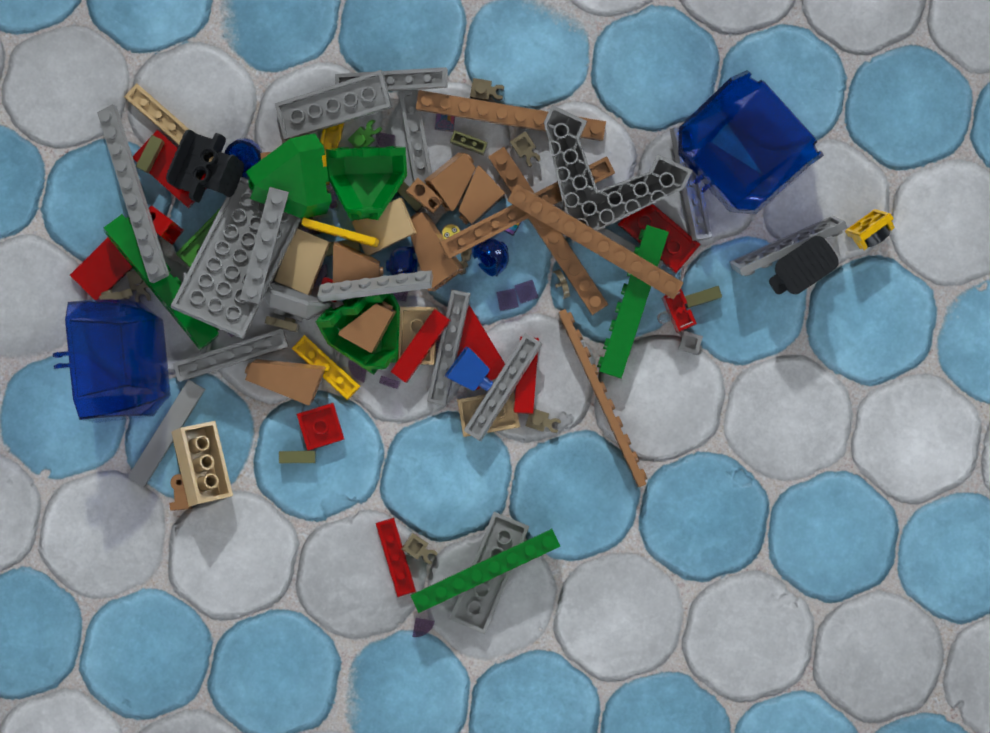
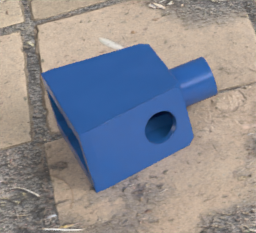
M469 347L463 349L444 375L446 378L472 391H475L478 386L488 391L493 385V382L486 377L490 369Z

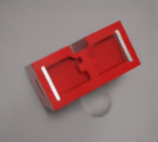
M682 289L679 290L674 299L667 295L661 298L666 311L658 314L657 320L659 323L665 324L672 321L676 333L697 324L691 309L686 310L685 308L687 300Z

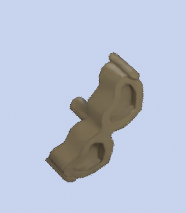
M471 248L461 253L463 261H460L465 270L459 273L460 275L466 273L467 262L470 261L471 254L473 253Z
M560 269L553 271L552 273H555L560 280V283L555 284V287L562 286L563 299L570 297L565 276Z

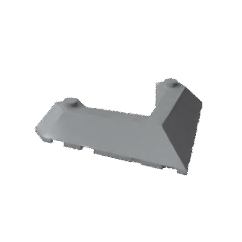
M554 105L551 106L544 125L564 209L567 214L599 231L685 188L693 170L657 154L649 172L597 190L580 142V137L587 121Z

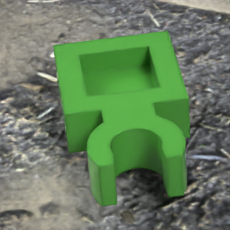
M370 120L366 125V129L360 126L348 138V141L355 148L369 147L375 141L372 136L379 134L382 128L378 127L376 130H373L372 125L376 121Z

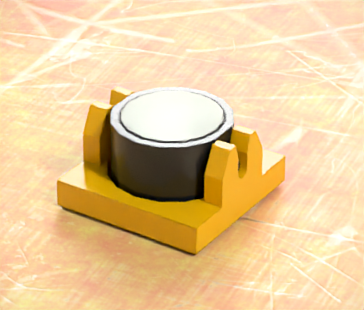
M874 209L847 228L845 233L854 240L859 249L866 250L868 247L881 243L890 235V231L895 228L892 222L894 218L891 213Z

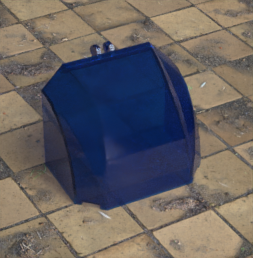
M748 70L730 77L679 127L678 155L698 176L693 183L696 185L702 181L705 184L702 187V193L710 190L729 212L757 214L824 155L823 152H818L815 146L817 140L765 81L762 79L759 82L750 77L752 74Z
M103 299L68 302L65 316L68 351L53 353V357L62 358L69 356V363H58L54 365V369L70 368L72 396L79 420L100 423L155 416L158 409L171 396L163 319L143 303L137 301Z

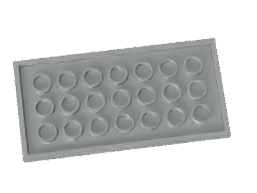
M241 177L234 195L226 197L171 304V308L243 339L302 219L283 212L260 303L257 305L240 300L265 204L250 199L252 190L249 188L248 180Z

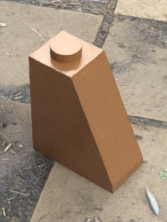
M457 153L424 180L428 187L443 201L441 205L445 211L455 210L476 169L473 165L474 161L469 154Z
M480 166L476 168L459 208V218L465 225L468 223L471 226L476 224L505 197V192Z
M334 241L333 283L383 276V267H380L379 260L339 241Z
M387 302L376 303L340 330L338 335L373 353L376 351L396 311Z

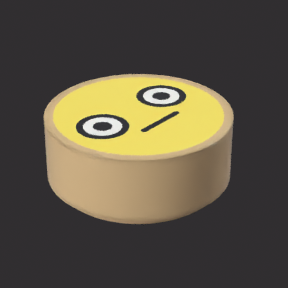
M447 224L442 229V236L446 239L460 232V229L455 224Z

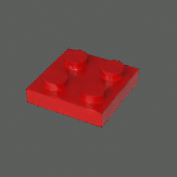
M334 403L297 414L307 451L345 440Z

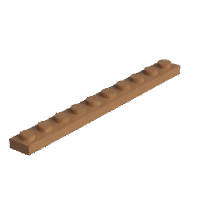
M422 90L418 91L416 110L546 132L544 121L548 114L547 111ZM580 117L587 121L580 138L603 141L606 121Z
M505 147L488 156L511 193L516 184L534 193ZM534 216L528 218L591 315L593 316L608 306V303L562 233Z
M607 156L589 165L595 183L615 174ZM558 181L534 193L552 205L562 201ZM511 205L439 243L447 259H450L530 218L532 215L515 205Z
M516 184L507 200L672 299L676 297L684 283Z
M566 309L558 312L560 320L637 486L646 485L645 480L648 479L644 469L640 470L637 462H640L635 451L631 452L629 447L631 441L628 435L623 434L621 427H623L622 421L619 416L615 417L613 413L615 406L611 399L607 400L605 395L607 389L603 381L599 382L596 376L599 374L595 364L591 365L589 357H591L587 346L583 348L581 343L583 337L579 329L575 330L572 324L575 322L571 312L567 313Z

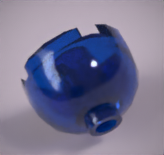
M237 139L231 142L225 150V154L235 155L243 161L244 172L242 178L247 177L246 171L261 160L260 153H262V149L252 139Z
M489 238L472 247L474 259L478 258L481 262L478 266L489 276H498L507 268L509 253L508 247L504 242Z
M401 246L391 253L389 260H386V270L390 272L391 276L401 273L418 272L417 259L413 257V254H416L414 246Z

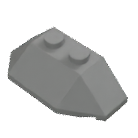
M274 283L270 284L265 294V298L269 306L274 309V313L283 316L285 313L291 314L292 319L300 322L303 319L309 320L322 314L326 309L333 307L331 302H319L316 297Z

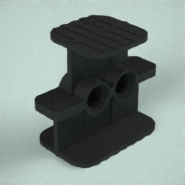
M186 130L167 171L166 179L176 189L190 192L189 198L197 203L201 201L206 188L231 197L234 195L244 172V163L235 155L222 153L226 138L223 135L215 133L211 139L199 135L192 130Z
M814 236L777 261L775 265L776 275L769 279V284L776 294H782L785 291L791 294H799L835 270L839 264L838 257L823 237Z

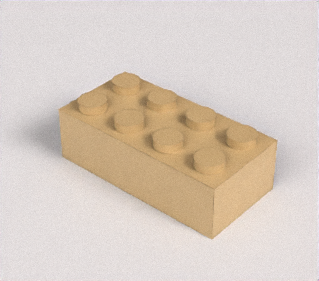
M216 421L181 427L171 431L189 507L233 496Z

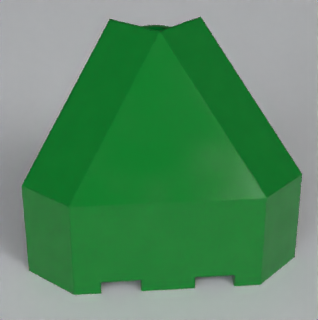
M316 134L288 139L246 171L250 178L248 185L252 190L250 199L265 204L269 187L289 192L284 209L285 213L301 219L327 214L332 199L331 193H327L326 187L329 178L327 166L323 167L322 156L325 155L324 146Z
M375 146L326 149L329 182L350 220H379L407 177L406 147L386 146L376 148Z
M393 293L345 299L343 305L335 309L333 307L326 309L315 321L329 346L373 375L378 369H386L390 363H397L400 306ZM387 302L396 311L376 351L373 353L338 335L340 330L376 303Z

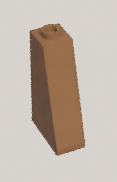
M418 212L411 216L412 223L417 232L411 236L421 271L432 270L433 273L432 288H429L428 291H436L465 269L456 256L447 259L439 243L444 240L440 231L427 213Z
M255 359L253 362L248 363L245 369V374H247L245 380L309 406L314 401L326 367Z

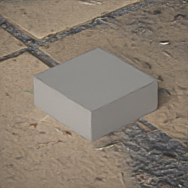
M684 331L678 350L698 355L703 336Z

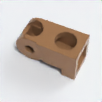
M419 178L405 192L432 214L443 203L441 198Z
M176 474L171 479L175 502L169 503L170 510L192 509V506L189 507L182 475Z

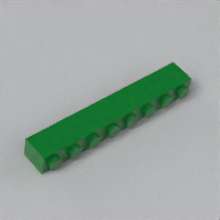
M121 214L103 227L107 237L199 350H202L219 336L218 328L171 308V304L182 282L177 276L173 277L171 275V269L168 265L169 276L155 283L149 282L129 217L125 218Z
M647 225L646 229H641L638 239L642 241L640 247L635 248L634 253L658 267L669 232ZM628 272L627 276L630 277L628 284L624 283L621 294L624 295L622 302L618 301L615 312L618 313L616 321L612 320L609 331H612L610 339L606 338L603 349L606 350L604 357L600 356L597 365L600 368L599 372L622 379L651 289L650 285Z
M551 528L423 588L410 596L418 613L561 546Z

